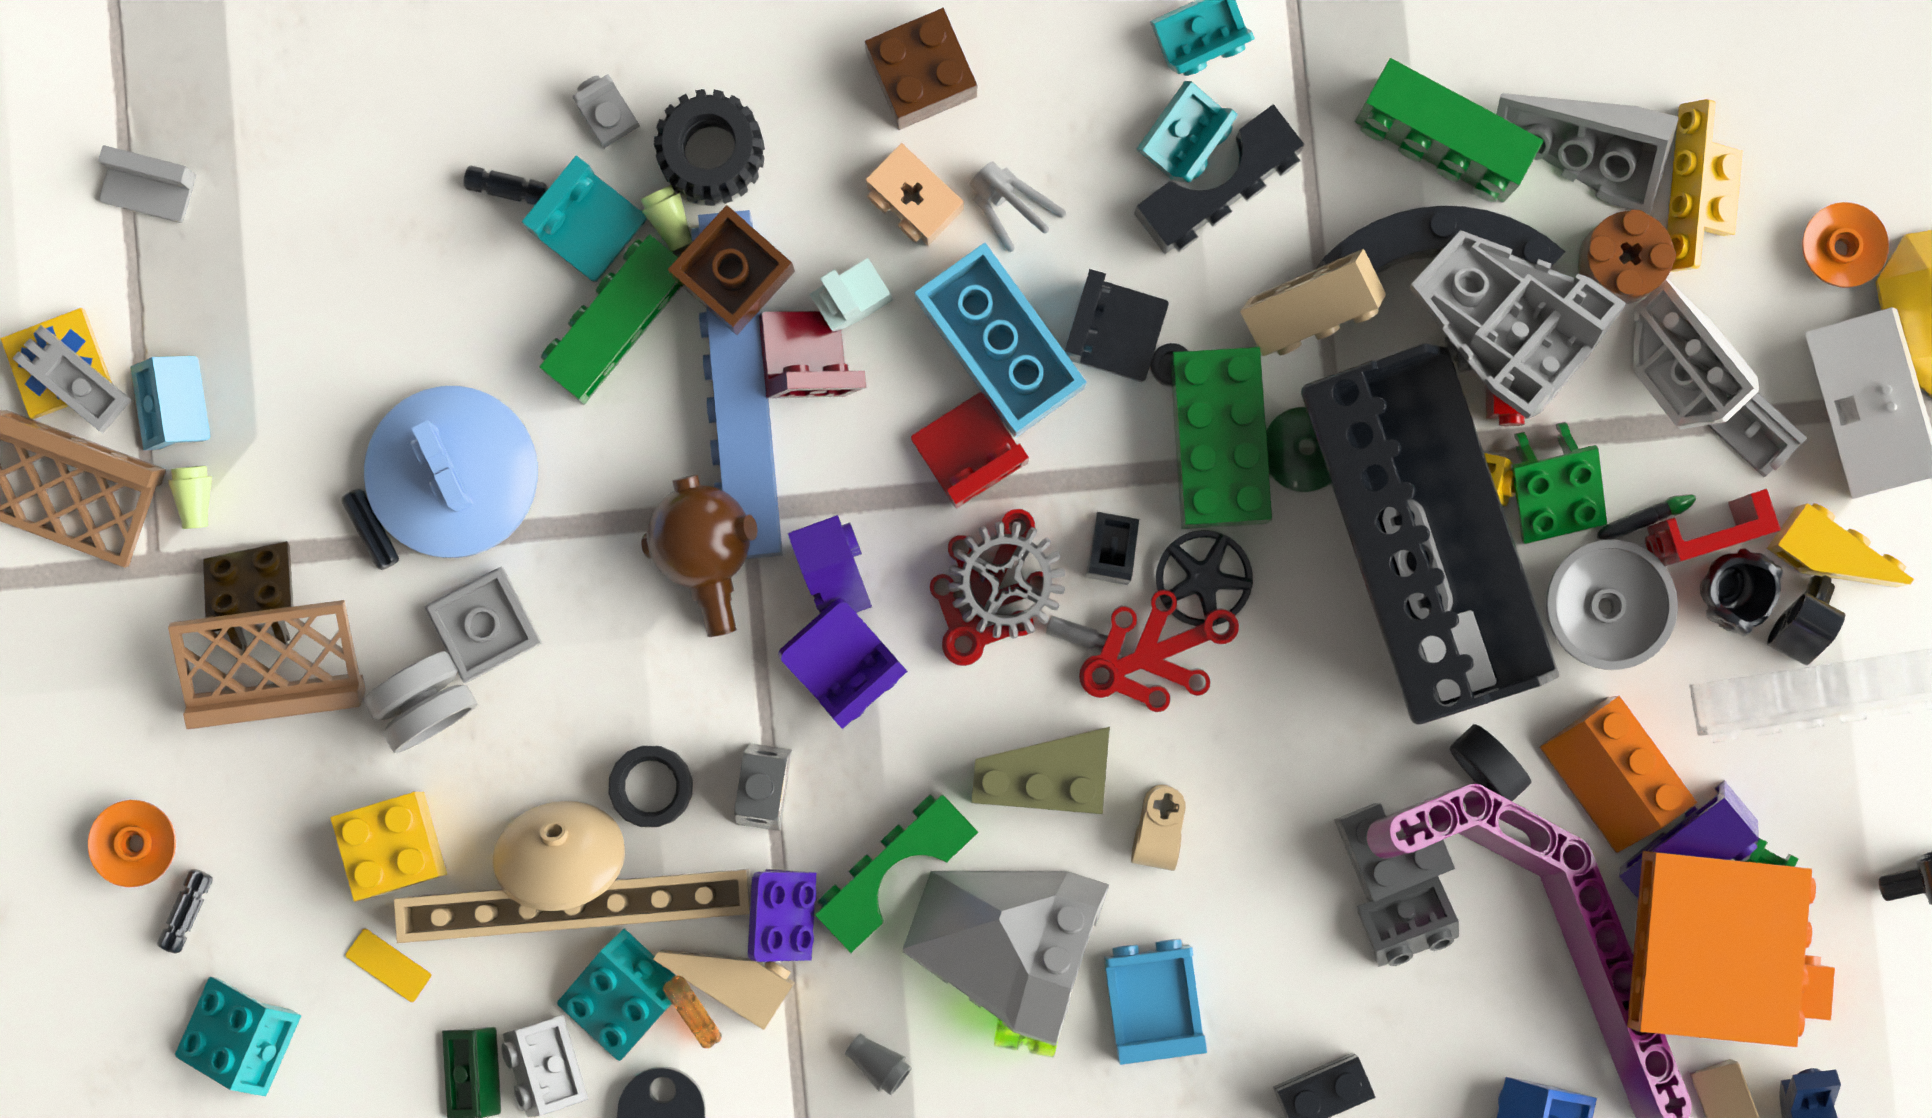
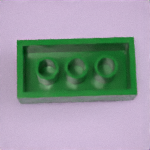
M1392 58L1388 60L1354 121L1362 126L1360 130L1366 136L1377 141H1383L1385 138L1398 145V151L1405 157L1417 162L1424 159L1437 166L1436 172L1442 177L1453 182H1458L1459 179L1475 187L1473 189L1475 194L1490 202H1496L1498 199L1504 203L1520 186L1544 141Z
M1260 347L1173 352L1170 358V369L1172 376L1181 529L1269 523L1272 520Z

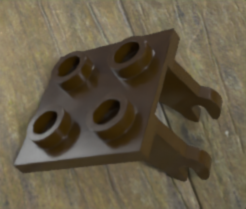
M288 541L203 559L205 618L293 607L291 555ZM285 621L273 622L271 628L276 639L288 645L287 641H290V635ZM230 627L227 630V634L231 643L244 651L248 645L242 627ZM214 629L212 631L216 632L220 631L221 629Z

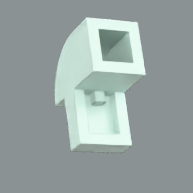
M866 258L841 275H838L834 269L820 278L824 285L810 293L811 298L832 331L844 329L893 301L889 290L869 258Z

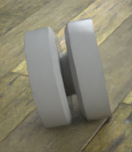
M443 651L408 666L364 697L363 702L373 719L387 720L399 715L387 725L383 732V736L393 753H400L433 737L462 719L478 705L467 685H454L442 690L453 681L458 672L447 652Z

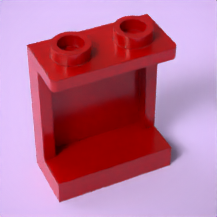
M1764 489L1728 502L1735 523L1734 527L1684 541L1676 519L1671 518L1647 527L1649 535L1645 537V544L1647 550L1655 555L1664 566H1669L1762 537L1781 529L1768 490Z

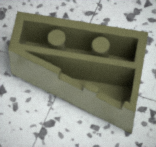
M1110 727L975 759L971 803L1103 814Z

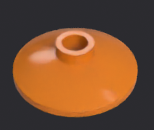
M1841 202L1821 209L1811 218L1803 234L1802 250L1808 267L1820 280L1832 286L1850 288L1870 281L1881 271L1888 257L1889 239L1885 226L1874 212L1856 203ZM1836 241H1842L1846 244L1847 253L1845 255H1840L1835 251L1834 245Z
M125 800L106 808L95 819L88 836V853L94 868L105 880L122 887H140L157 880L170 866L176 850L175 831L167 815L155 805L140 800ZM135 835L140 836L143 840V846L137 852L130 847V840Z

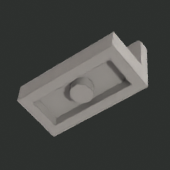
M105 145L102 146L98 162L107 167L108 170L100 194L101 202L178 223L184 221L197 176L186 166Z

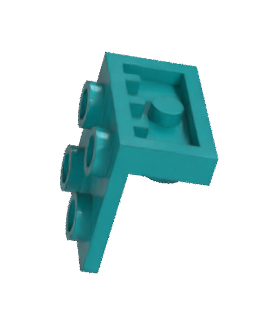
M576 155L522 220V223L531 234L592 282H597L644 225L647 218L641 210L596 176L590 165Z
M625 928L595 956L557 1001V1005L618 1061H621L659 1017L688 988L673 972L654 961L655 956Z
M209 977L175 1052V1057L229 1090L266 1097L301 1019V1015L291 1009L260 1003L219 978Z

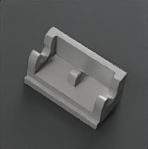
M1758 392L1728 421L1708 425L1763 477L1767 476L1773 469L1777 470L1807 439L1805 435Z

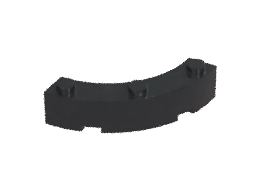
M1431 206L1398 212L1359 229L1334 247L1320 261L1316 269L1364 249L1376 274L1390 266L1403 261L1436 258L1460 230L1512 249L1511 255L1525 259L1533 264H1536L1537 260L1540 259L1551 263L1552 267L1566 251L1539 231L1511 217L1466 206Z

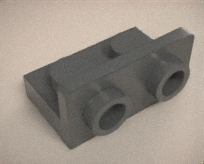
M1438 876L1378 901H1369L1357 906V913L1374 949V956L1378 967L1387 964L1390 966L1404 964L1413 957V954L1427 949L1431 951L1442 950L1450 946L1454 939L1459 937L1458 918Z

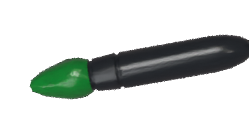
M1689 494L1669 497L1665 502L1653 505V507L1650 506L1605 525L1597 533V538L1599 540L1617 539L1661 521L1670 515L1682 514L1694 504L1696 496Z

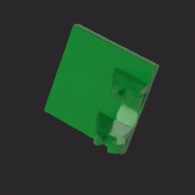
M1566 422L1556 424V429L1560 433L1557 439L1563 455L1543 460L1536 458L1525 432L1514 434L1519 446H1516V451L1521 463L1513 464L1512 470L1521 538L1524 544L1607 525L1599 448L1593 445L1579 449Z

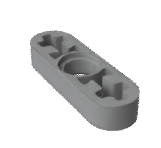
M1407 500L1411 512L1415 515L1414 521L1416 526L1424 525L1430 531L1429 539L1422 543L1424 550L1427 551L1430 558V569L1439 568L1444 572L1423 507L1414 500ZM1387 507L1383 514V523L1387 534H1393L1401 527V525H1396L1394 522V518L1398 517L1400 512L1392 507ZM1400 550L1394 555L1400 575L1403 577L1410 576L1414 572L1407 565L1406 558L1409 552L1407 550ZM1445 575L1443 583L1438 585L1437 589L1442 597V604L1446 612L1451 610L1453 597ZM1414 593L1408 598L1410 606L1416 616L1424 619L1431 611V607L1423 608L1421 600L1427 596L1421 593Z

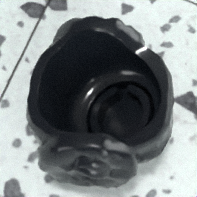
M1746 548L1740 549L1737 554L1728 553L1714 560L1709 567L1707 575L1700 584V595L1708 606L1706 610L1708 620L1718 624L1719 627L1727 631L1738 633L1742 636L1750 634L1754 627L1763 624L1768 619L1779 600L1781 592L1780 578L1783 573L1782 567L1775 564L1773 560H1770L1764 554L1753 553Z

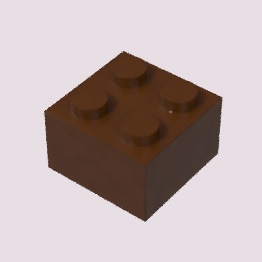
M944 7L865 40L867 57L899 130L977 97L978 85Z
M728 205L718 213L668 268L670 275L679 285L736 335L743 330L795 272L792 262Z

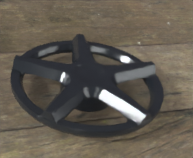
M1198 530L1180 536L1165 549L1156 570L1157 591L1165 589L1163 583L1164 569L1171 555L1186 573L1185 580L1170 589L1177 601L1193 594L1197 595L1201 602L1204 617H1206L1209 612L1217 609L1216 592L1218 590H1243L1238 602L1229 611L1237 615L1249 599L1253 587V572L1247 554L1236 541L1216 531ZM1196 538L1216 539L1202 561L1195 559L1182 549L1180 545ZM1227 546H1230L1239 556L1244 567L1245 577L1224 573L1220 570V564ZM1165 594L1160 595L1159 597L1163 605L1168 610L1172 605L1171 597ZM1177 608L1172 613L1178 620L1189 625L1198 626L1204 623V619L1187 616ZM1217 618L1214 620L1212 627L1222 624L1227 620L1225 618Z

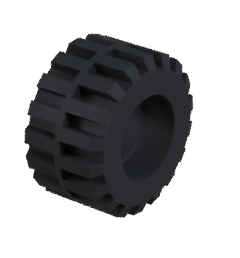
M705 89L695 90L696 97L689 99L687 94H684L678 98L679 105L674 107L670 104L664 110L666 118L664 120L659 119L656 126L658 136H654V147L657 153L655 156L665 179L677 193H680V195L683 193L689 201L697 203L698 200H703L705 205L715 206L716 200H723L724 204L732 202L731 196L737 193L742 197L748 192V184L750 182L755 184L758 180L759 167L763 168L765 160L763 150H765L764 140L753 112L748 106L744 107L739 98L734 95L727 98L723 91L715 89L713 95H706ZM718 127L728 131L734 138L735 148L731 157L721 166L712 169L698 168L689 163L685 156V148L691 136L703 128Z

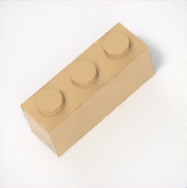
M1361 249L1249 298L1240 312L1257 346L1260 347L1262 356L1275 351L1281 356L1302 345L1301 340L1315 335L1316 339L1319 340L1332 335L1340 329L1339 324L1353 319L1355 323H1361L1372 318L1379 312L1377 308H1379L1385 298L1386 292L1365 250Z

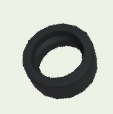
M1473 724L1449 748L1455 760L1476 784L1482 785L1510 801L1515 800L1532 782L1528 773L1517 759L1492 734L1477 724Z
M640 746L627 751L615 763L609 776L608 794L614 809L625 821L639 827H660L675 821L686 810L692 797L693 779L688 765L677 753L662 746ZM645 761H658L666 765L673 772L676 780V793L672 802L657 812H644L637 809L629 801L625 791L629 772L637 764Z

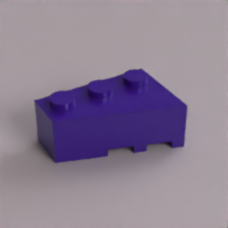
M836 515L787 533L811 596H814V602L819 613L836 599H844L856 613L872 607L854 558L862 555L850 522L842 525L839 516Z
M1725 780L1714 788L1718 793L1715 797L1699 809L1695 806L1691 807L1683 814L1685 817L1683 821L1667 833L1661 832L1620 867L1619 877L1637 899L1639 898L1643 851L1742 861L1757 848L1754 842L1759 839L1758 820Z

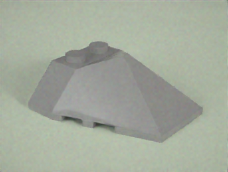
M1460 230L1411 284L1410 290L1488 389L1529 419L1540 414L1580 368L1626 303L1589 277L1578 273L1575 278L1550 269L1551 263L1540 259L1537 260L1536 264H1533L1525 259L1511 255L1512 249Z
M931 871L904 943L903 953L946 984L949 982L963 992L979 1008L983 1007L992 1013L1012 1032L1056 1046L1070 1005L1071 992L1093 926L1097 925L1109 884L1068 871Z

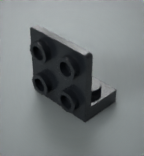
M1089 269L1066 344L1065 353L1072 362L1138 382H1144L1147 378L1169 302L1162 298L1105 282L1106 273Z

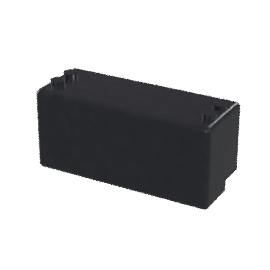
M1423 343L1376 361L1371 360L1305 384L1301 389V396L1411 721L1417 725L1428 723L1540 687L1558 678L1559 672L1448 348ZM1407 500H1414L1423 507L1444 572L1439 568L1430 569V558L1422 543L1429 539L1430 531L1424 525L1416 526L1414 521L1415 515L1411 512ZM1387 507L1395 508L1400 512V515L1394 518V522L1396 525H1401V527L1393 534H1387L1383 523V514ZM1400 550L1409 551L1406 561L1409 568L1414 572L1407 577L1400 575L1394 557ZM1445 575L1453 597L1451 610L1446 612L1442 604V597L1437 589V586L1443 583ZM1414 593H1421L1427 596L1421 600L1423 608L1431 607V611L1424 619L1416 616L1410 606L1408 598ZM1469 610L1474 613L1496 679L1495 685L1474 692L1471 690L1466 672L1470 671L1474 666L1473 658L1468 654H1459L1451 629L1459 624V616L1457 614ZM1429 636H1436L1445 644L1446 653L1439 662L1427 661L1422 642ZM1443 679L1453 680L1460 688V696L1441 701L1436 686Z

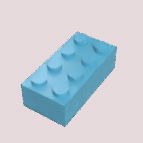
M986 243L980 245L915 292L917 304L974 383L988 399L1014 438L1020 436L1085 389L1086 380Z

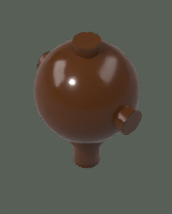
M698 475L672 480L675 491L667 495L653 511L647 533L642 536V551L647 558H652L656 567L665 577L678 585L689 588L692 601H697L698 608H701L706 633H708L707 637L734 632L737 628L735 627L736 623L730 602L732 601L731 592L734 591L731 578L744 564L749 551L750 541L755 540L757 537V523L752 515L745 514L740 504L728 493L716 487L700 485Z

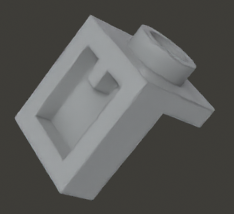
M609 74L602 78L593 76L587 79L577 88L579 92L573 95L576 105L603 148L640 127Z

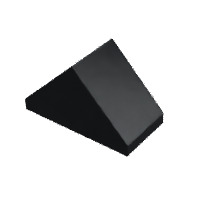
M1097 512L1085 578L1128 585L1131 582L1139 519Z

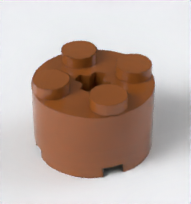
M1638 209L1618 212L1604 219L1584 238L1579 250L1578 272L1583 276L1591 278L1626 304L1634 303L1650 294L1666 280L1675 262L1676 252L1668 231L1657 219ZM1627 252L1631 260L1623 264L1619 257Z

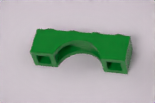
M931 794L926 797L912 811L917 819L904 830L898 824L880 841L885 849L874 860L866 854L848 871L854 878L842 890L835 884L817 901L822 909L815 916L850 953L883 924L884 920L878 902L879 888L884 875L895 863L917 855L935 857L947 863L979 833L943 794L937 800Z

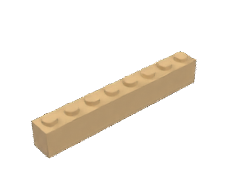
M750 869L618 879L605 892L592 901L578 907L559 911H544L523 906L512 900L502 889L402 897L394 899L397 943L746 915L750 914L751 878Z

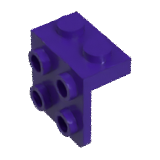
M836 599L781 647L778 652L780 660L814 695L842 729L852 720L860 717L870 704L885 691L893 688L897 681L908 672L844 599Z
M765 869V872L754 873L751 885L748 958L751 961H812L816 900L815 872Z

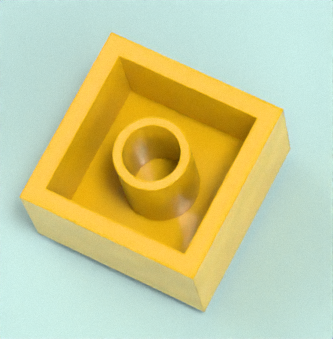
M424 792L408 793L330 817L354 902L448 875Z

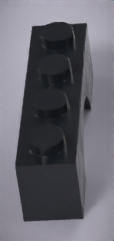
M1274 104L1239 129L1235 138L1239 152L1238 168L1228 181L1213 189L1192 190L1170 180L1136 206L1134 215L1164 254L1173 248L1178 253L1187 248L1198 239L1199 236L1196 234L1198 229L1208 222L1212 227L1216 226L1233 212L1229 207L1241 197L1248 202L1267 187L1263 182L1275 172L1281 177L1301 161L1297 155L1300 154L1305 144Z

